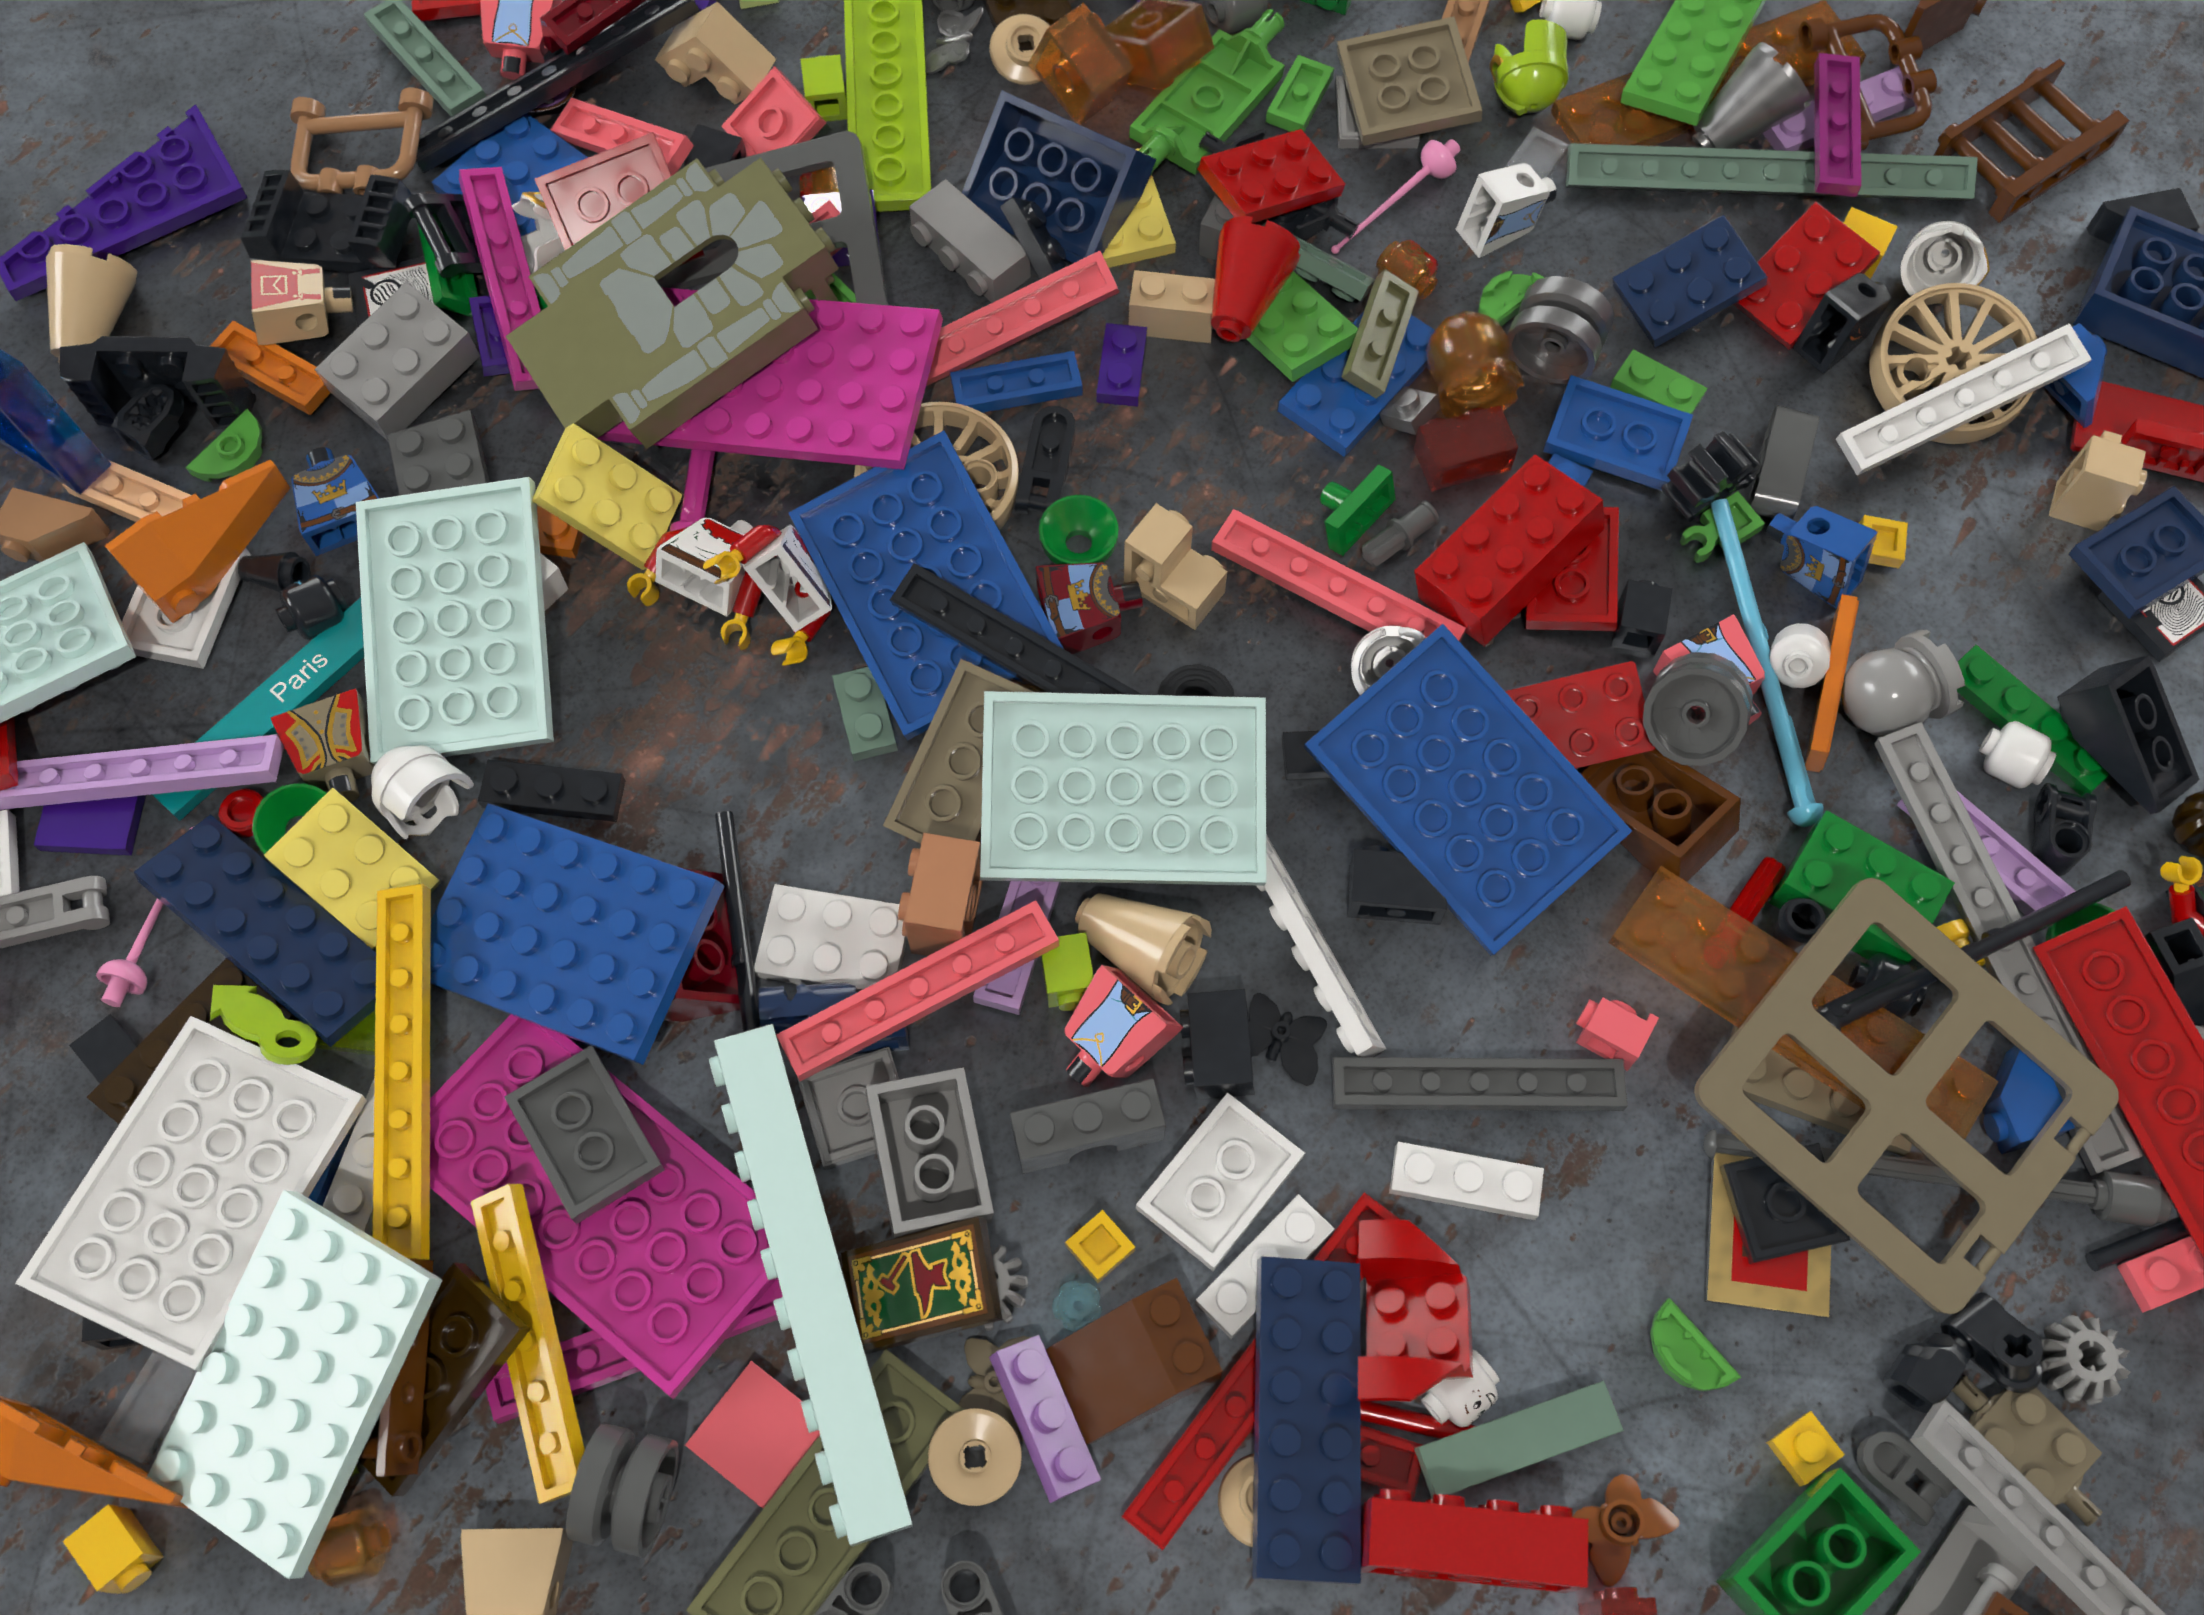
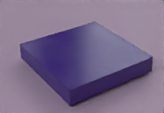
M146 795L44 805L33 845L38 850L46 852L132 856Z

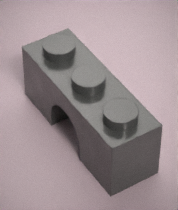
M1154 1078L1010 1113L1012 1131L1023 1174L1070 1163V1158L1073 1155L1090 1148L1114 1145L1117 1151L1161 1141L1165 1137L1166 1124Z

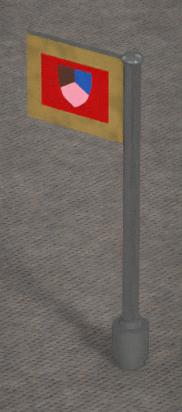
M1716 1129L1708 1131L1703 1141L1706 1155L1712 1158L1705 1302L1825 1319L1829 1318L1831 1246L1749 1264L1720 1166L1758 1156L1735 1136L1717 1134ZM1821 1147L1825 1162L1836 1149ZM1881 1155L1867 1173V1175L1961 1187L1934 1162ZM2111 1171L2101 1172L2097 1180L2093 1179L2090 1183L2061 1179L2046 1198L2088 1204L2091 1209H2094L2097 1218L2102 1221L2152 1227L2155 1223H2166L2172 1211V1200L2163 1185L2156 1178Z

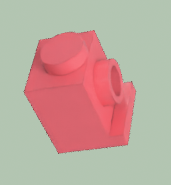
M1602 997L1600 1002L1596 1003L1589 999L1576 1022L1577 1025L1583 1028L1576 1043L1604 1059H1623L1624 1070L1628 1071L1639 1058L1659 1017L1650 1013L1644 1020L1638 1017L1636 1011L1624 1002L1618 1000L1609 1001Z

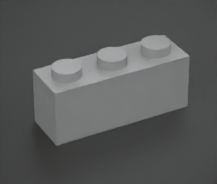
M947 179L943 180L909 206L911 218L910 231L914 239L921 246H928L932 249L948 270L958 272L976 295H983L993 303L1009 295L1031 277L1030 260L1022 245Z

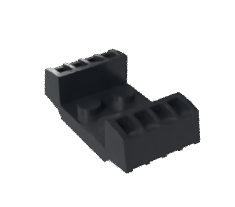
M290 170L265 171L257 197L252 205L250 216L241 235V240L248 256L253 259L318 264L323 270L359 272L370 268L396 267L397 258L400 250H402V243L405 235H407L409 222L412 219L404 207V202L413 194L398 178L371 174L364 195L304 192Z
M102 336L91 344L60 347V377L67 383L70 390L74 392L98 425L111 427L118 412L139 390L152 384L171 386L181 393L185 402H196L214 429H226L246 409L251 412L257 398L250 390L249 384L243 379L242 373L236 368L235 362L229 357L226 348L196 345L189 337Z

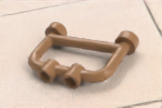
M405 88L400 93L399 111L325 117L326 108L321 102L308 97L295 98L292 102L290 113L291 120L297 124L291 159L292 174L303 189L317 191V193L343 194L344 189L354 188L353 192L356 195H364L370 174L389 176L402 181L413 170L417 157L422 120H427L432 116L434 98L422 89ZM404 128L399 158L390 168L378 169L371 165H359L356 171L342 172L335 168H323L320 174H309L307 171L313 135Z

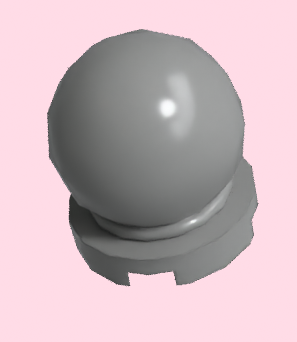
M1916 630L1902 636L1895 643L1894 648H1883L1866 653L1855 661L1846 673L1841 691L1844 713L1858 729L1883 737L1919 722L1923 723L1928 717L1942 719L1957 712L1964 704L1963 701L1958 699L1957 689L1965 686L1960 666L1946 644L1937 647L1928 639L1930 631Z

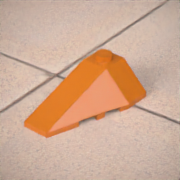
M267 460L222 481L219 491L202 499L193 494L182 499L183 507L163 517L156 511L141 518L107 543L105 547L146 596L174 623L182 616L194 611L199 603L210 596L289 491L290 486L277 466L271 460Z
M0 1396L1 1486L8 1487L13 1480L37 1486L190 1509L180 1502L183 1497L182 1495L152 1481L148 1476L149 1472L30 1404Z

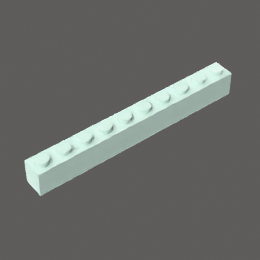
M773 1024L714 1040L718 1056L709 1058L716 1087L726 1085L731 1102L721 1105L729 1135L739 1132L743 1151L734 1153L741 1181L752 1180L756 1199L747 1201L755 1231L765 1228L769 1248L760 1250L767 1279L778 1278L783 1295L782 1298L773 1300L781 1330L792 1328L797 1347L787 1350L795 1381L805 1378L810 1399L801 1402L803 1414L809 1433L819 1430L824 1451L815 1454L818 1470L823 1485L833 1482L838 1499V1504L829 1506L837 1539L848 1536L849 1544L852 1547L912 1527L908 1506Z

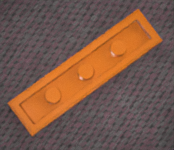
M1842 594L1834 615L1829 640L1831 645L1830 666L1825 677L1821 679L1805 759V767L1809 771L1820 773L1830 752L1859 605L1858 597Z

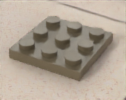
M1454 16L1337 41V53L1362 146L1482 121V107Z

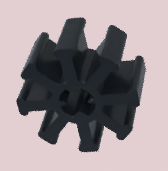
M1724 431L1717 433L1706 449L1701 444L1697 445L1688 453L1692 458L1689 463L1678 467L1675 466L1667 474L1671 481L1664 484L1661 489L1689 522L1695 519L1699 523L1702 513L1711 508L1712 502L1718 499H1726L1733 492L1742 488L1746 489L1754 480L1751 474L1761 468L1760 463L1733 433L1729 435Z

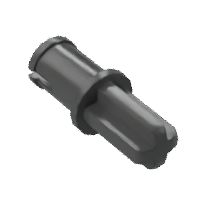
M1423 501L1400 519L1393 518L1389 520L1386 524V529L1362 545L1361 556L1363 560L1367 561L1372 567H1377L1399 550H1408L1413 546V540L1432 526L1434 527L1438 524L1439 516L1437 511L1430 503Z

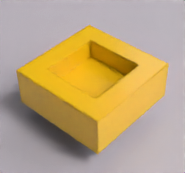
M1864 515L1859 524L1878 532L1868 563L1899 569L1905 561L1908 523Z
M1103 1210L1065 1242L1066 1248L1097 1283L1102 1281L1135 1252V1246Z
M1812 1411L1803 1414L1766 1442L1800 1487L1808 1484L1845 1455Z

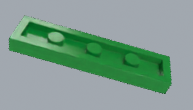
M1978 645L1973 646L1958 661L1965 686L1958 688L1957 692L2000 729L2009 722L2017 721L2048 736L2051 740V751L2056 753V758L2050 771L2080 796L2086 792L2091 793L2109 775L2074 740L2069 726L2063 721L2060 713Z

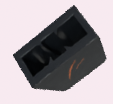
M1857 273L1825 293L1792 348L1825 374L1871 333L1891 302L1888 288L1880 282L1872 281L1863 273ZM1842 326L1834 333L1837 336L1834 338L1830 332L1831 328Z

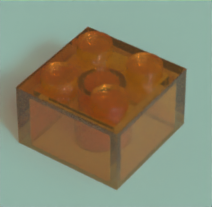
M1140 0L1093 35L1108 79L1126 82L1129 85L1145 86L1153 90L1169 87L1174 82V78L1186 69L1198 65L1201 62V58L1214 49L1201 3L1183 0Z
M1084 2L1047 28L1028 63L1073 121L1079 125H1082L1115 99L1135 68L1126 50L1113 41L1106 32L1101 18L1096 13L1091 12Z

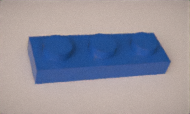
M1074 351L950 372L955 403L971 407L982 413L1083 395L1081 377Z

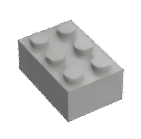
M406 281L314 370L330 393L388 441V434L406 429L480 355L469 333Z
M964 1067L866 1086V1101L892 1238L902 1237L977 1216L985 1218L987 1224L991 1223L994 1211Z

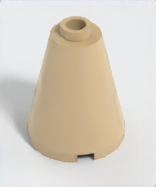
M60 244L53 245L50 248V252L48 251L46 256L50 352L58 358L59 364L60 347L91 344L102 336H110L136 284L137 270L130 263L109 253L107 261L93 257V248Z
M1102 893L1085 899L1079 906L1075 918L1076 923H1078V933L1086 932L1088 942L1153 999L1168 1006L1173 1004L1169 997L1173 993L1182 997L1197 977L1207 954V950L1200 947L1204 934L1211 938L1212 932L1210 921L1199 915Z

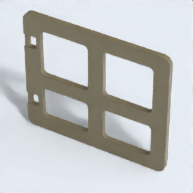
M1875 878L1861 880L1853 885L1699 1077L1694 1089L1695 1098L1704 1110L1928 1306L1937 1312L1946 1314L1957 1313L1966 1306L1987 1278L1986 1274L2001 1254L2006 1253L2076 1160L2075 1156L2090 1136L2095 1135L2116 1107L2119 1099L2116 1084L1888 885ZM1871 924H1875L1943 982L1953 994L1950 1004L1894 1075L1888 1074L1812 1006L1814 995ZM1985 1022L1990 1023L2056 1080L2066 1092L2064 1101L2006 1175L1935 1115L1926 1105V1098ZM1783 1035L1793 1039L1865 1104L1864 1114L1826 1162L1819 1161L1747 1098L1743 1092L1744 1083ZM2067 1120H2070L2079 1130L2064 1148L2054 1137ZM1899 1134L1903 1135L1972 1195L1980 1206L1978 1214L1939 1263L1930 1258L1858 1193L1860 1182ZM1981 1238L1990 1247L1974 1267L1964 1256L1976 1240Z

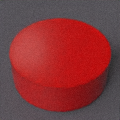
M250 789L232 792L220 805L219 818L221 823L238 837L254 836L252 831L253 817L263 797L258 792Z

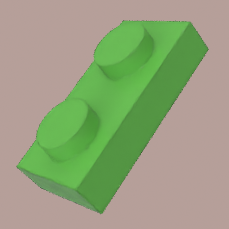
M1298 55L1267 110L1266 123L1290 132L1299 129L1305 132L1333 80L1334 68Z
M1634 349L1613 378L1610 388L1690 414L1694 413L1708 389Z

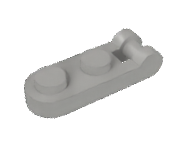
M86 876L1 896L0 948L81 929L97 930L107 927L110 924L109 909L103 906V897L107 895L106 879L100 876ZM82 899L83 908L71 910L70 902Z

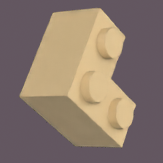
M715 2L677 24L655 60L673 80L679 82L684 87L706 77L723 97L729 99L735 105L745 100L764 79L776 58L724 7Z
M1156 503L1125 540L1124 584L1138 581L1142 597L1195 630L1225 593L1227 571L1223 569L1222 565L1215 558L1208 555L1202 556L1191 549L1193 526L1189 524L1182 514L1174 510L1168 511Z

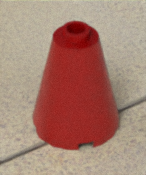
M1240 216L1231 218L1223 224L1218 241L1211 325L1216 330L1217 335L1224 340L1237 342L1240 339H1247L1251 336L1299 263V250L1301 247L1299 241L1290 231L1272 221L1267 220L1264 227L1251 224L1253 220L1251 216Z

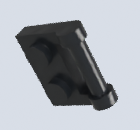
M416 193L405 200L404 207L411 218L416 219L436 257L435 267L441 277L449 278L458 273H483L463 194ZM432 214L437 215L456 252H451Z

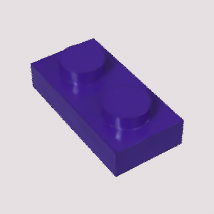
M490 296L469 298L483 375L510 374Z
M1106 323L1096 403L1138 407L1147 341V327Z

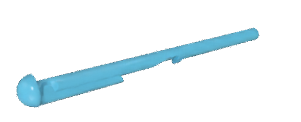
M1718 499L1711 503V509L1746 635L1765 672V679L1761 683V689L1795 807L1788 811L1787 815L1795 825L1810 827L1815 825L1823 815L1824 807L1822 803L1815 802L1793 720L1788 715L1778 677L1770 664L1769 636L1760 616L1729 502L1727 499Z

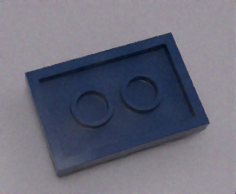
M1724 215L1613 277L1614 288L1654 348L1767 285L1766 274Z
M2173 486L2076 544L2068 555L2122 613L2130 619L2204 574V516Z

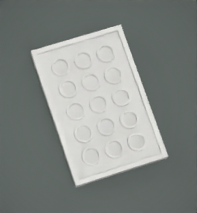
M190 1016L15 1284L201 1373L203 1361L211 1354L224 1326L229 1303L283 1190L299 1192L305 1197H309L367 1102L366 1098L360 1093L297 1064L282 1065L267 1060L261 1053L260 1047Z

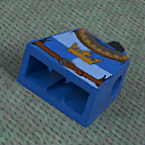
M326 447L311 450L306 456L310 468L294 474L291 479L299 530L315 556L357 541L356 502L380 499L351 455L334 458L332 451Z
M1819 506L1810 507L1798 522L1782 513H1778L1769 524L1765 535L1785 546L1780 563L1782 572L1837 609L1841 595L1850 596L1863 581L1878 532Z

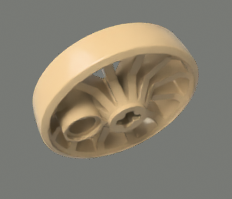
M1947 283L1932 286L1917 292L1900 304L1878 330L1869 358L1871 383L1880 404L1887 411L1923 394L1929 386L1936 388L2007 354H1983L2003 341L2012 338L2016 347L2019 348L2036 340V334L2024 314L2012 302L1992 290L1966 283ZM1936 303L1943 305L1945 331L1927 305ZM1959 304L1977 309L1963 338L1961 334ZM1905 315L1912 316L1927 338L1900 325L1898 321ZM1987 315H1990L2004 327L1980 342L1972 344ZM1889 340H1893L1917 353L1888 355ZM1910 370L1915 372L1919 376L1920 381L1907 380L1903 371ZM2033 392L2012 401V406L2005 412L1997 408L1983 415L1986 421L1976 424H1969L1968 422L1931 441L1945 444H1964L1988 438L2001 431L2017 417L2028 403Z
M951 402L921 403L915 429L934 426V435L944 431L946 425L964 429L953 444V447L973 484L986 485V487L977 489L1000 531L1014 509L1019 485L1018 459L1008 435L994 420L971 407ZM915 432L910 448L921 443ZM978 436H981L991 444L969 456H964ZM1002 459L1006 470L996 471L992 463ZM855 465L854 478L870 470L872 467ZM998 489H1006L1003 497L1000 500H996Z

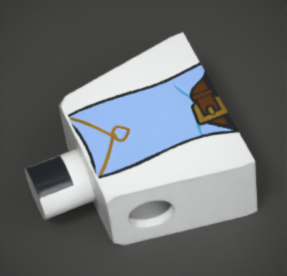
M1526 163L1481 173L1477 177L1456 231L1478 258L1483 257L1529 233L1534 228L1544 205L1555 200L1557 195L1556 186L1548 177L1541 179L1531 166Z

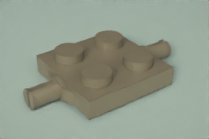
M1967 1375L1962 1376L1956 1382L1951 1392H1954L1973 1411L1969 1423L2054 1506L2064 1503L2085 1526L2093 1524L2098 1519L2097 1517L2102 1515L2103 1511L2079 1489V1486L2082 1483L2084 1474L2103 1453L2037 1388L2023 1393L2012 1392L2003 1388L1999 1394L1987 1398L1968 1379Z

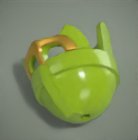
M1549 20L1529 21L1525 27L1524 52L1512 55L1507 47L1501 44L1495 45L1494 56L1489 68L1494 80L1496 93L1510 111L1517 115L1540 112L1551 106L1566 87L1569 78L1567 33L1559 24Z

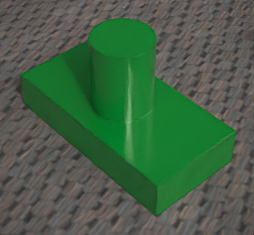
M1378 464L1354 491L1334 481L1326 485L1322 491L1320 503L1334 511L1324 521L1330 550L1343 556L1396 500L1393 472Z

